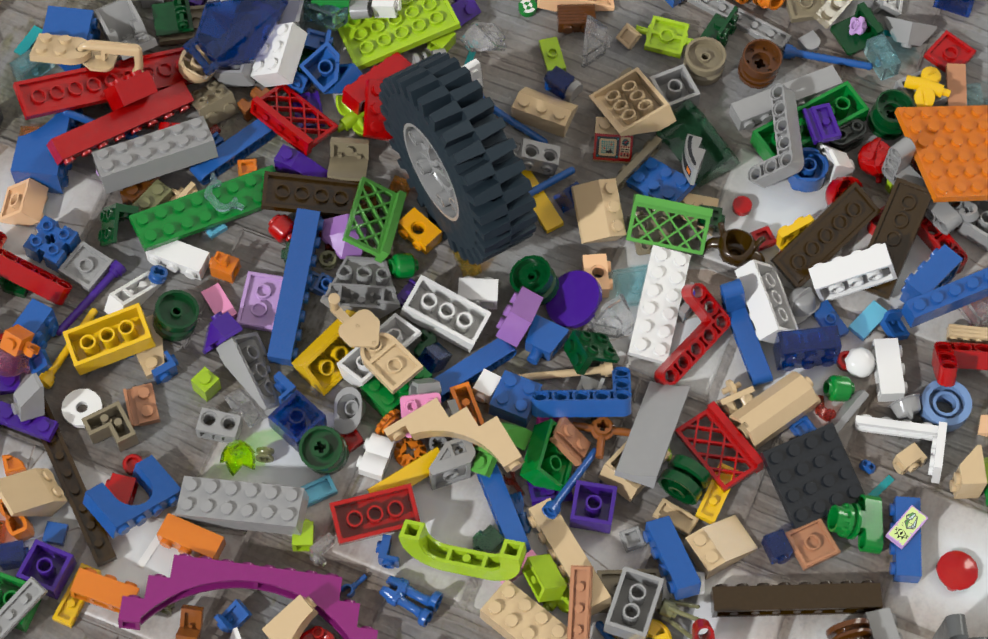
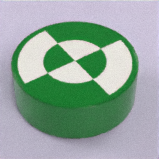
M521 0L518 5V11L524 17H531L537 11V3L535 0Z

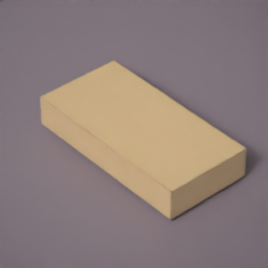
M665 498L662 499L653 513V517L656 519L670 516L676 531L685 536L691 534L699 521L698 517Z

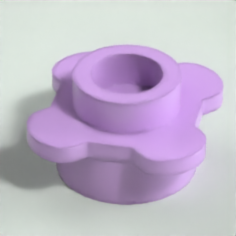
M864 17L851 18L849 34L861 35L866 31L867 23Z

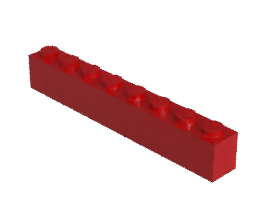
M181 81L54 137L46 146L57 166L63 163L68 165L74 162L76 157L81 156L84 158L90 155L92 150L96 148L100 150L106 148L109 142L115 141L117 143L126 138L125 135L129 133L135 135L142 131V128L145 126L150 128L156 125L160 119L165 121L172 118L174 113L178 111L180 113L186 112L190 109L194 99L184 81Z

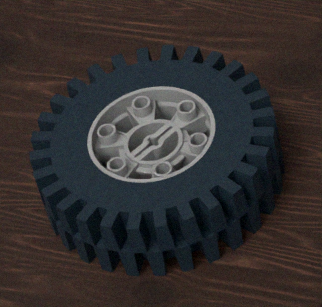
M437 52L383 79V83L380 84L381 92L379 93V99L383 103L380 106V110L387 119L383 122L385 130L393 137L389 142L392 149L398 152L401 157L397 159L400 168L406 170L410 177L406 180L410 189L415 187L418 193L416 200L421 208L426 206L428 209V219L433 224L438 225V228L442 231V239H448L450 248L454 252L458 251L460 258L464 261L468 259L470 264L479 265L532 237L533 232L537 228L534 224L537 222V214L533 210L536 207V201L528 192L533 189L530 180L521 173L526 169L525 164L513 152L517 148L514 139L507 138L503 131L507 126L502 117H495L493 113L495 104L490 97L483 98L482 85L478 80L472 81L470 71L465 66L460 67L459 60L455 57L450 58L446 52L442 54Z

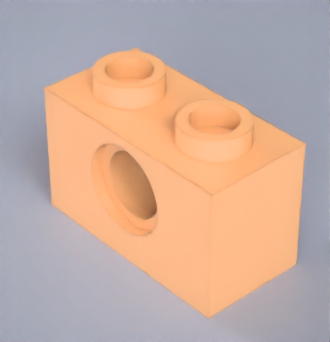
M606 254L583 255L582 271L592 276L596 274L601 275V278L596 279L602 289V298H609V292L613 290V280L608 275L611 272V262L607 261Z

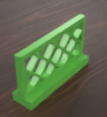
M362 177L342 240L374 255V260L382 263L390 254L407 193L401 190L396 193L366 177ZM364 184L369 186L373 193L367 194ZM380 194L389 196V202L384 203ZM375 196L379 205L373 206L370 197ZM365 200L369 208L362 209L359 201ZM382 208L385 217L380 218L376 209ZM371 211L375 220L369 221L365 213ZM360 215L364 223L358 225L355 216ZM377 223L381 231L375 233L371 226L372 224ZM367 227L370 235L365 237L360 228ZM355 230L360 239L350 237V231ZM373 238L376 248L369 246L367 240Z
M634 194L626 240L703 255L713 209ZM637 206L644 207L649 214L640 221L635 215ZM658 211H664L668 217L661 224H658L653 216ZM677 215H683L687 221L680 228H677L672 220ZM651 217L656 227L647 232L641 223ZM698 218L704 219V228L697 232L692 222ZM670 221L676 230L666 236L661 226ZM640 225L645 234L640 238L631 237L632 229ZM690 225L695 234L685 240L680 230ZM656 229H659L664 236L659 242H654L649 236ZM678 232L684 242L674 246L668 238ZM697 236L701 242L700 249H691L687 242Z

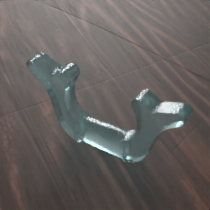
M211 173V182L204 192L205 199L219 212H226L232 209L243 211L244 205L238 202L237 197H234L230 203L223 204L212 194V190L220 187L222 181L217 180L215 174Z

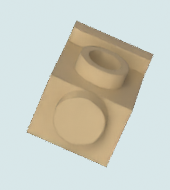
M914 442L898 453L892 463L896 472L904 475L908 471L910 473L914 472L919 466L922 467L928 457Z

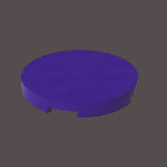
M580 270L570 271L558 278L559 289L556 296L546 303V309L549 317L556 324L574 329L584 326L595 317L594 314L600 302H602V289L597 279L591 274Z

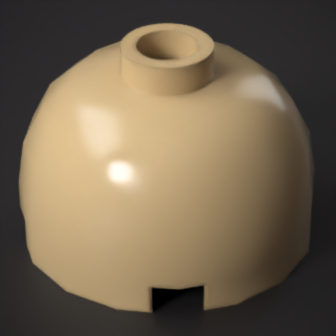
M195 45V47L188 46L180 55L178 68L185 80L193 84H201L207 82L215 74L218 62L214 59V53L207 47Z

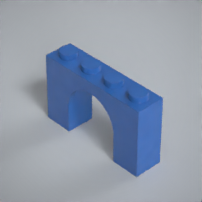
M153 455L136 463L132 474L148 494L149 500L140 505L122 503L110 492L103 482L85 492L84 506L113 539L119 535L127 534L136 525L141 526L150 517H156L164 509L172 508L178 504L181 491L180 486Z

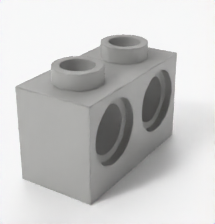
M523 138L519 147L518 158L523 160L526 167L525 170L554 176L559 165L561 147Z
M202 407L195 429L197 437L237 446L243 426L242 416L233 411L227 413L214 407ZM209 420L215 421L212 425L205 424ZM229 424L235 425L232 429L225 428Z

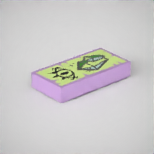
M911 505L885 537L902 550L928 520V517Z

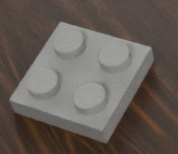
M81 241L59 267L58 272L90 293L106 275L114 260Z

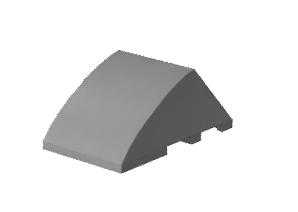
M346 256L336 272L333 282H330L327 292L320 299L321 303L330 308L328 297L331 293H337L340 296L338 305L344 311L358 312L359 310L367 309L378 319L400 308V302L397 299L386 259L379 263L373 257Z

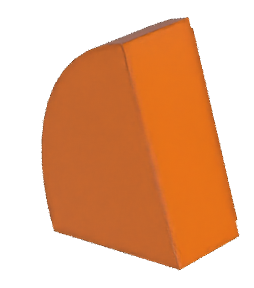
M2 455L6 476L27 471L24 463L12 455Z

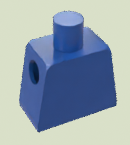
M536 314L525 341V350L530 352L527 361L533 365H537L541 358L550 361L568 340L569 329Z

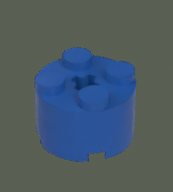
M802 148L804 157L803 169L788 177V182L791 188L796 191H818L824 184L828 172V160L825 155L820 154V151L815 148Z

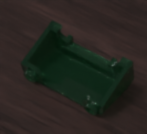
M687 99L673 111L676 122L660 131H655L656 134L654 136L657 135L662 139V143L669 146L681 164L687 134L702 138L700 148L705 149L706 152L695 182L699 188L741 163L703 112L690 99Z

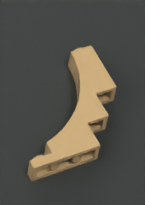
M437 397L384 429L391 442L401 440L408 432L414 440L429 437H452L471 442L490 453L507 473L518 470L525 462L497 416L478 426L466 406L448 417Z
M299 595L264 626L262 630L269 639H299L308 624L318 614L315 609L317 605L309 596L306 598Z

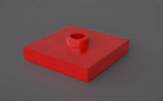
M946 30L923 57L946 73L945 66L947 63L967 64L976 55L977 51Z

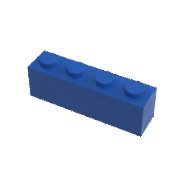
M895 496L893 502L889 504V516H892L889 531L911 505L921 512L920 498ZM921 528L902 550L893 542H890L889 554L893 555V562H890L889 573L893 575V582L918 583L922 577Z
M670 516L646 522L643 537L645 542L649 543L653 559L657 560L659 564L660 575L665 577L667 581L668 592L673 594L676 601L698 595L700 593L701 581Z

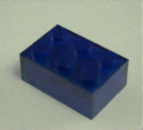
M838 326L778 332L773 346L777 370L792 371L795 368L811 369L814 366L822 365L823 367H829L836 364L842 349Z

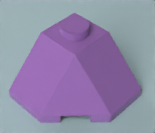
M350 214L324 219L323 231L321 230V239L326 244L329 243L336 251L335 254L343 260L346 256L361 257L362 249L342 240ZM355 216L358 225L364 223L361 216ZM366 227L360 228L366 237ZM355 230L350 231V237L360 239Z

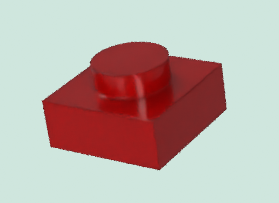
M768 225L750 232L755 241L761 236L766 238L757 248L758 251L776 245L777 241Z
M357 428L349 434L340 433L347 442L349 454L365 442Z

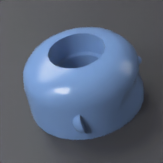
M937 380L926 386L922 396L919 397L921 403L919 414L923 422H929L936 426L939 425V422H946V432H952L964 425L972 410L971 395L957 381L954 386L945 387L938 384ZM936 402L949 404L953 411L950 413L940 411L937 408Z

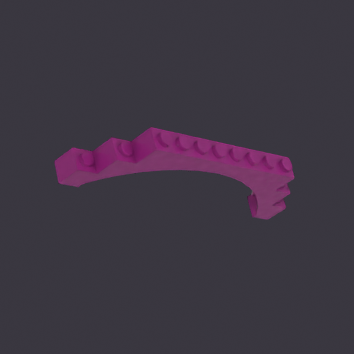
M185 553L174 554L170 578L162 574L148 575L144 599L137 595L123 596L118 618L119 628L140 630L141 625L154 614L181 599L217 589L243 588L271 592L292 600L299 595L306 598L309 596L317 605L315 609L318 615L327 621L343 639H377L378 630H374L372 627H357L360 603H356L353 600L339 601L342 577H338L336 574L328 573L323 575L311 570L301 572L296 571L294 568L279 569L272 565L257 566L251 562L234 563L229 559L220 561L213 560L207 556L197 558Z

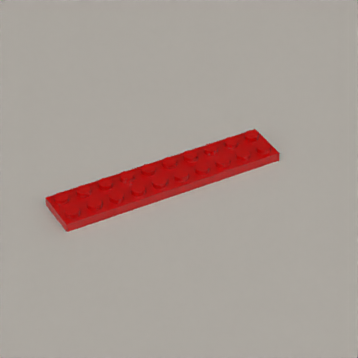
M188 46L143 55V71L149 70L158 91L181 81H184L186 85L193 84L182 77L178 68L180 55ZM134 57L116 61L114 68L108 72L90 71L85 67L14 82L13 88L25 120L107 103L108 101L103 90L108 88V83L132 73V69L135 66Z

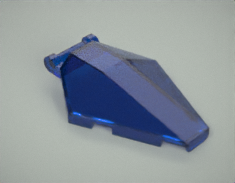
M216 0L205 3L195 36L187 41L183 48L200 64L206 76H210L220 67L254 63L287 7L288 0ZM197 44L202 50V52L212 62L211 64H209L205 60V58L199 53V51L195 48Z

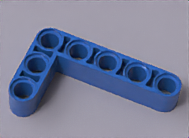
M740 279L721 284L722 307L730 317V328L753 387L773 381L772 373L746 309L745 292Z
M616 367L613 369L611 390H539L531 394V413L539 418L625 417L630 415L632 411L631 373L627 367Z

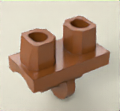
M255 86L251 90L250 96L252 98L256 96L260 98L270 90L268 88L262 90ZM242 98L237 105L243 113L244 120L249 122L254 117L250 113L252 100L249 102ZM265 101L268 105H271V101Z

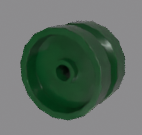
M536 255L526 256L518 260L511 269L510 284L515 292L519 293L523 286L543 297L540 306L550 302L556 296L559 289V279L548 261L543 257Z
M170 290L163 293L158 298L153 313V327L156 333L169 341H182L191 336L196 328L199 316V305L196 299L191 294L182 290Z
M325 425L315 426L307 430L302 436L299 443V455L302 462L314 472L321 475H332L346 465L349 457V447L346 440L333 428Z
M680 454L673 455L668 463V469H665L658 478V483L666 493L676 500L688 505H695L702 496V490L708 487L712 477L705 467L692 458Z

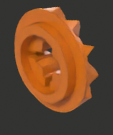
M395 409L385 414L377 424L375 432L378 435L386 436L384 429L400 420L401 412Z
M402 438L401 441L396 443L394 449L395 460L403 467L427 453L425 444L420 439L414 440L413 438ZM407 446L411 450L416 449L414 450V458L410 454H405Z

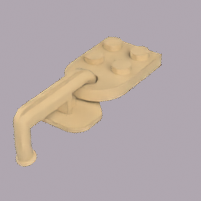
M39 33L29 54L30 61L63 65L83 64L90 71L97 72L111 71L119 55L134 56L135 66L132 72L139 69L144 72L142 48L138 44L86 40L68 35Z
M337 293L329 295L330 311L342 323L339 327L340 338L350 347H361L362 363L392 394L396 393L423 370V365L394 336L380 332V320L371 311L362 309L350 317L338 305L340 296Z

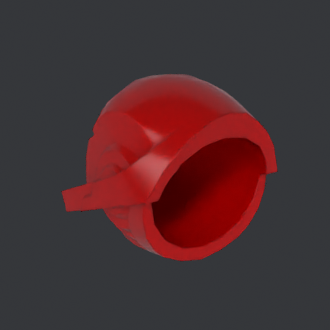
M876 137L865 144L859 151L857 158L861 170L870 176L876 177V183H881L884 177L882 166L890 148L880 137Z

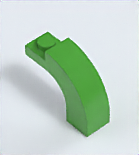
M502 422L516 448L525 451L533 432L524 427ZM475 445L474 449L478 453L471 471L490 478L497 460L486 450Z

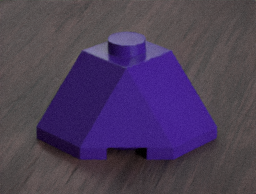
M220 311L211 317L213 321L208 324L202 350L204 355L243 330L228 311L224 314Z

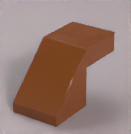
M182 605L180 627L176 633V639H200L204 607Z

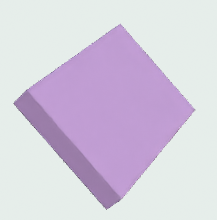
M248 271L236 319L241 327L272 332L283 276Z

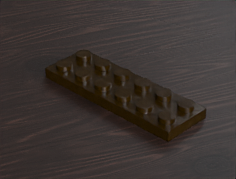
M265 171L261 209L296 213L297 208L321 211V216L329 217L350 214L359 181ZM364 184L366 193H373L371 188ZM375 196L370 197L373 206L379 205ZM365 200L359 201L362 209L369 208ZM371 211L365 213L369 221L375 220Z
M897 177L867 249L874 244L885 243L897 278L899 279L932 198L927 188ZM898 279L864 289L863 291L890 300Z
M853 182L770 261L794 288L802 287L811 278L809 268H812L817 263H827L881 210L857 182Z

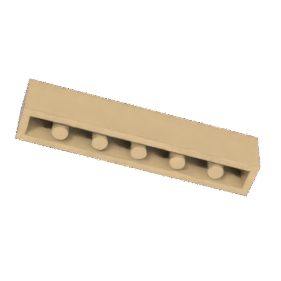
M548 498L528 508L529 517H527L531 528H536L538 531L537 537L540 543L547 546V553L558 564L557 568L562 577H566L568 580L567 586L570 591L571 565H592L561 514L559 513L555 519H550L543 514V506L547 501H551V498ZM594 568L591 616L611 606V596Z

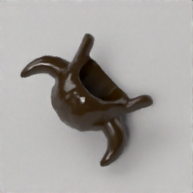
M723 222L718 223L720 237L709 238L705 243L703 255L711 248L718 249L719 256L723 262L731 266L740 267L753 259L765 263L762 253L756 250L766 240L764 236L759 237L755 241L753 236L744 230L730 229L726 231Z

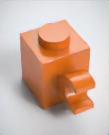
M216 251L214 257H211L208 267L210 268L211 276L233 284L241 265L239 258Z
M19 324L6 329L0 342V348L14 357L24 353L27 357L32 358L34 354L38 355L40 351L38 345L31 343L34 333Z

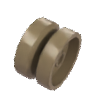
M706 36L698 37L687 45L683 64L696 85H712L722 77L726 60L725 48L716 39Z

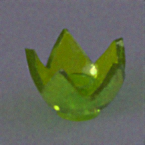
M234 440L223 449L220 463H226L232 476L243 465L255 470L254 453L256 452L249 443L243 440Z

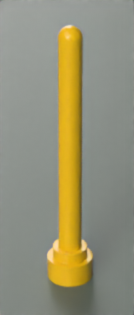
M91 308L80 325L92 321L98 313L97 309ZM67 344L53 362L52 367L39 375L46 389L52 387L55 382L54 375L70 354Z

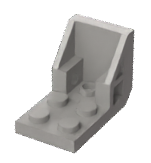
M116 0L93 10L96 18H98V23L106 41L138 44L142 48V52L158 45L156 39L147 33L142 19L131 0ZM119 55L118 57L126 60L132 56Z
M455 399L447 401L445 412L448 417L460 411ZM452 438V440L445 442L429 467V484L432 490L471 478L473 474L471 467L476 458V451L471 442L458 438Z

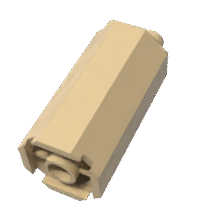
M792 371L732 413L729 418L751 446L757 450L815 409L821 403V400L814 392L812 380L808 376L803 377L798 372Z

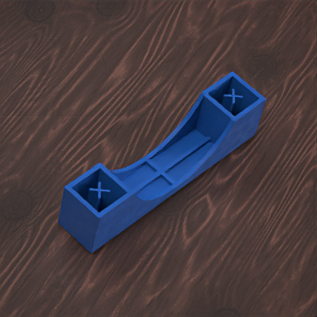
M48 6L42 34L49 33L52 35L80 37L86 40H99L101 30L98 28V18H95L93 10ZM57 64L64 71L85 68L83 64ZM82 108L73 110L75 112L83 114ZM62 112L56 113L50 121L39 129L19 136L10 170L15 184L31 178L48 187V193L63 194L64 188L68 187L69 177L67 174L68 170L72 169V163L68 165L63 163L57 166L46 145L52 138L79 127V121L64 116Z

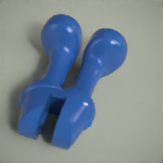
M389 575L386 583L396 591L382 586L379 591L380 595L390 605L394 607L399 605L413 613L418 618V624L426 627L433 618V612L438 610L443 599V593L435 591L429 596L411 587L407 579ZM408 596L420 602L427 608H421L416 604L412 603L411 601H409L408 599H406L405 597Z

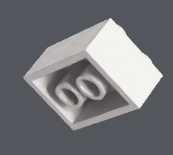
M293 22L266 26L250 77L264 87L293 84L308 33Z

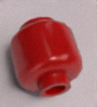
M277 214L269 221L268 232L277 242L284 243L287 241L290 243L294 222L285 214Z

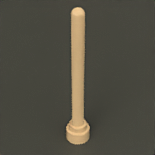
M603 362L600 366L589 367L584 375L601 374V376L612 377L613 365L610 362ZM574 368L518 374L532 381L582 376L577 374Z

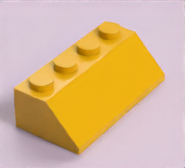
M351 310L345 311L350 317L356 313ZM338 319L291 363L301 377L323 396L343 378L337 363L355 348L348 346L340 338L339 327L342 323Z

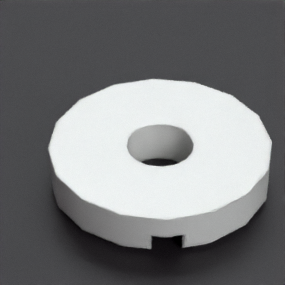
M77 389L65 397L61 410L67 423L75 428H85L81 419L102 409L103 405L100 397L94 391ZM80 405L88 406L85 412H78L77 408Z

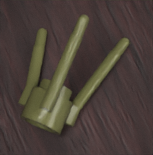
M664 598L658 614L662 615L661 619L671 624L689 639H692V634L673 621L671 617L676 618L677 614L693 621L701 619L679 610V606L699 609L700 605L676 601L673 598H669V600Z

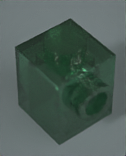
M490 524L484 531L480 530L474 535L472 548L473 550L496 554L502 548L505 538Z

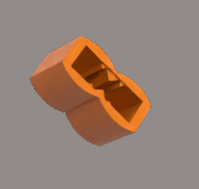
M0 499V512L6 518L5 524L8 532L20 543L34 537V527L27 519V516H11L2 499Z

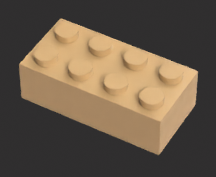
M506 580L480 609V618L506 639H567L568 627L509 580Z

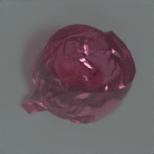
M0 348L1 376L14 377L23 372L25 375L30 374L29 357L24 353L14 357Z

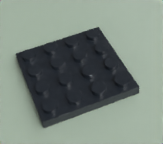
M833 422L760 453L793 529L828 515L833 505L856 503L859 501V496L865 494Z

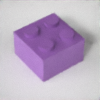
M523 286L519 293L514 292L509 301L512 305L507 304L502 313L505 317L501 316L496 325L499 329L496 337L517 348L531 325L543 297Z

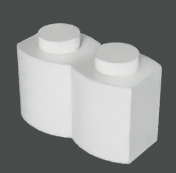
M372 433L370 438L367 437L363 449H366L364 455L359 456L356 464L359 474L379 481L383 480L392 458L396 441L391 442L388 437Z

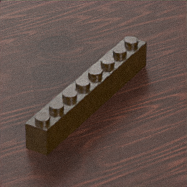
M865 580L861 583L843 581L841 584H832L831 581H824L820 584L801 582L799 585H791L788 582H782L778 585L759 583L757 586H749L746 583H740L736 586L717 584L715 587H712L710 592L712 618L865 614V612L883 608L881 584L874 583L873 580Z

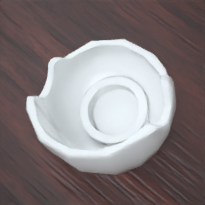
M852 348L845 358L846 369L854 377H867L875 368V357L866 348Z

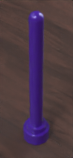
M117 260L112 262L108 270L109 273L59 326L56 332L58 336H61L114 278L121 277L127 271Z

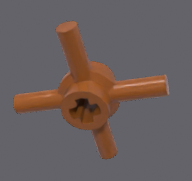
M599 417L592 424L572 423L580 431L591 432V435L597 440L595 454L597 459H603L605 441L611 439L613 435L629 437L631 432L629 428L615 427L608 417Z

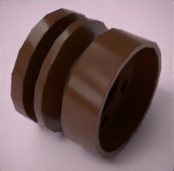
M756 39L749 42L743 50L738 65V74L742 82L756 89L766 88L771 85L782 63L780 48L767 39Z
M855 618L831 626L826 630V636L828 639H868L872 636L873 632L869 628L870 623L867 618Z

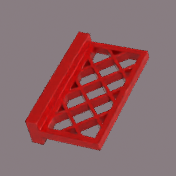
M287 85L276 86L262 97L256 96L252 99L250 113L306 156L312 152L313 147L338 130V125ZM283 90L288 96H277V93ZM265 101H275V106L268 105ZM278 101L288 102V106H278ZM291 102H298L302 107H291ZM278 111L289 112V117L282 116ZM292 112L302 113V117H292ZM305 113H312L316 118H306ZM292 122L303 123V128L296 127ZM306 123L316 124L317 129L306 128ZM319 124H327L330 128L320 129ZM306 133L317 134V138L313 140Z
M715 401L708 404L706 410L675 430V434L698 462L706 468L723 492H726L754 472L758 473L763 470L764 463L761 456ZM706 416L711 421V427L699 426V421ZM686 429L695 430L694 438L685 437L682 432ZM698 430L710 432L709 440L697 439ZM712 432L721 433L724 437L723 442L711 441ZM696 443L708 445L707 453L697 452L695 449ZM710 445L722 447L721 455L709 454ZM724 448H733L736 451V456H723ZM708 458L719 459V468L710 467L707 464ZM722 461L735 462L734 470L721 469ZM737 462L746 463L749 469L745 472L736 471ZM720 474L733 475L732 480L724 484L720 479Z

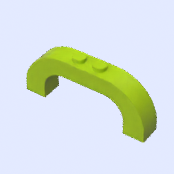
M405 519L398 536L403 548L412 557L425 565L446 572L492 581H505L516 577L520 572L527 551L525 542L509 539L504 540L501 551L498 554L447 545L434 539L428 533L425 523Z

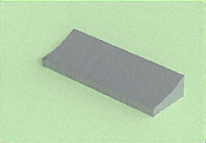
M653 381L649 382L615 470V476L654 489L691 386L662 385Z

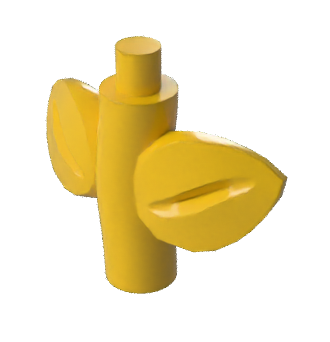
M931 66L925 67L921 71V77L907 75L904 83V88L916 90L913 97L917 107L933 106L935 96L939 98L941 96L949 97L951 90L944 88L945 85L939 83L941 81L940 71Z

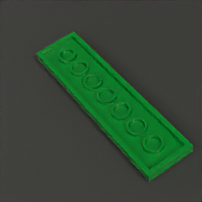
M273 165L129 215L130 223L144 251L155 249L263 210L261 209L264 173L265 171L276 172Z

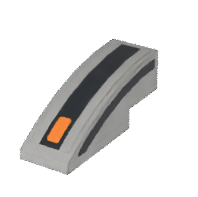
M687 134L682 152V168L689 184L694 186L706 150L700 148L701 137Z

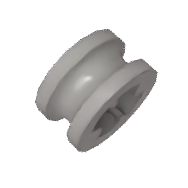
M431 437L429 440V450L434 448V442L438 444L442 442L443 447L445 442H447L446 438Z

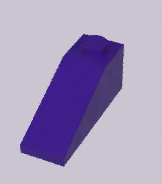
M284 144L274 158L275 171L327 178L328 170L300 151Z

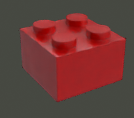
M141 69L108 83V88L103 90L112 111L158 92L149 70L142 72Z

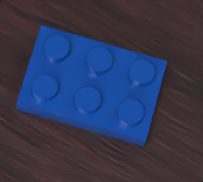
M652 157L646 160L626 181L627 187L642 195L681 202L696 186V183L694 186L690 185L684 174Z

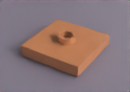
M822 518L797 529H792L783 535L803 571L841 553Z

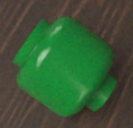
M397 253L389 259L388 268L390 274L396 279L412 278L419 269V263L411 253Z
M832 375L824 382L823 392L830 401L846 402L854 394L855 386L848 376Z

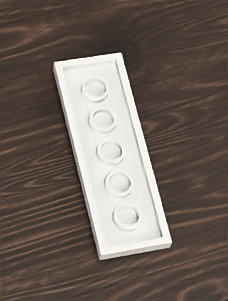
M656 245L652 246L627 355L662 364L669 357L682 298L681 291L685 285L691 255Z

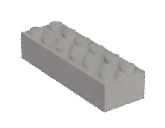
M203 116L91 152L106 194L218 157L215 141Z
M184 476L175 515L201 526L301 535L309 496L305 488Z

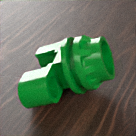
M861 494L857 504L844 503L842 505H833L829 510L827 518L829 531L850 540L855 539L858 535V549L860 552L880 554L883 549L881 497Z

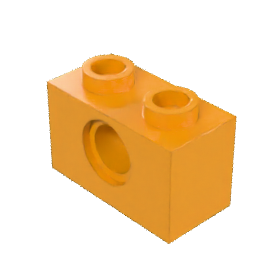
M415 207L399 220V235L405 240L408 239L417 251H422L425 255L442 241V231ZM416 231H422L423 233H421V234H416L415 232H416Z

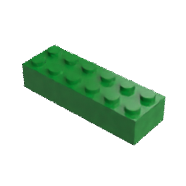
M848 81L797 107L802 148L817 147V144H813L804 120L803 108L810 109L812 106L830 103L839 127L854 119L866 121L869 108ZM773 120L754 130L750 140L751 145L763 161L777 155Z

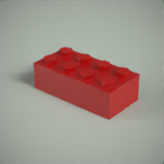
M411 483L329 503L339 546L401 531L405 519L420 522Z

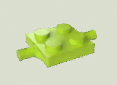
M653 15L648 28L636 26V30L639 33L646 35L644 50L681 58L685 46L694 40L688 38L690 24Z

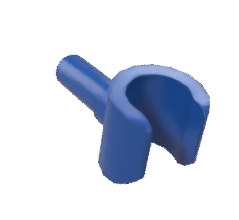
M363 574L351 585L344 584L341 587V591L344 592L347 588H351V592L346 596L347 598L353 597L355 589L367 579V576Z

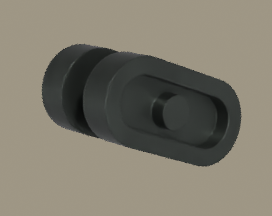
M854 119L840 126L841 139L829 141L828 146L845 153L857 148L863 142L867 129L866 124L861 120Z

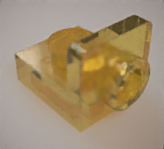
M453 251L454 259L461 268L463 277H472L482 273L480 264L472 265L468 259L464 261L460 258L458 251Z

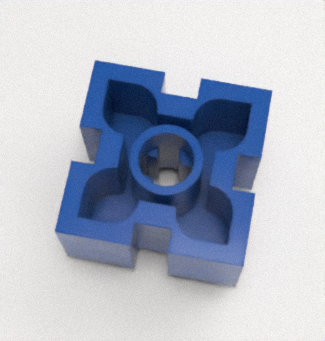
M45 215L36 227L37 235L31 234L24 243L23 248L27 257L38 263L44 260L48 268L58 272L59 267L67 259V255L75 250L81 240L77 231L67 226L61 229L57 221Z

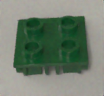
M173 0L171 2L151 5L156 37L194 31L189 0Z

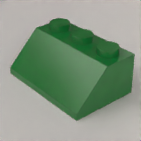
M549 419L534 425L520 476L533 486L561 491L569 479L573 463L550 441V438L554 435L553 431L557 423L553 419Z

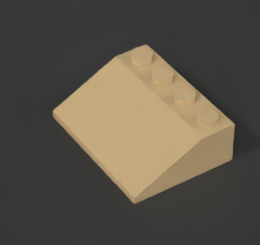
M638 67L589 95L591 101L620 136L660 131L677 121L670 104Z

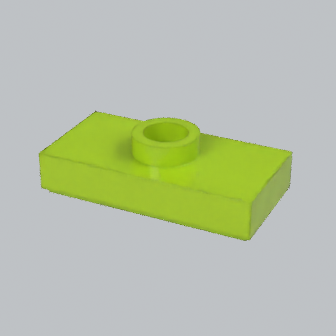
M557 36L539 40L538 44L547 74L566 71Z

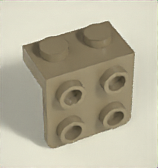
M211 81L207 86L191 92L194 99L191 105L198 111L200 116L204 117L208 128L240 112L233 93L218 81Z
M331 137L327 178L360 182L362 177H366L370 140Z
M638 210L635 215L640 221L649 214L648 212L644 213L643 210ZM658 211L653 215L658 224L668 219L664 211ZM627 216L628 224L630 221V216ZM651 217L641 223L647 232L656 227ZM670 221L661 226L666 236L672 233ZM640 225L632 229L634 238H640L645 234ZM659 229L649 234L654 242H659L664 238ZM672 235L668 239L671 242V244L674 245V238ZM634 242L637 255L651 253L653 245Z

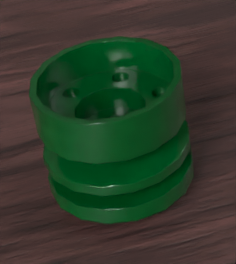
M890 89L878 96L867 117L868 127L874 135L881 139L894 140L903 134L894 112L897 107H915L909 95L900 90Z

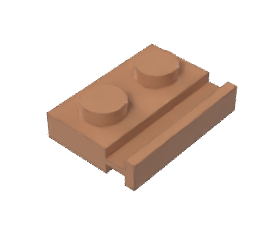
M152 383L135 386L127 390L123 389L129 421L133 428L139 425L141 427L160 422Z
M566 417L559 418L553 431L554 435L550 438V441L575 466H579L582 464L581 460L585 458L591 442Z

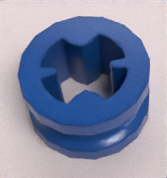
M154 265L150 269L148 278L154 284H163L166 281L168 271L163 266Z

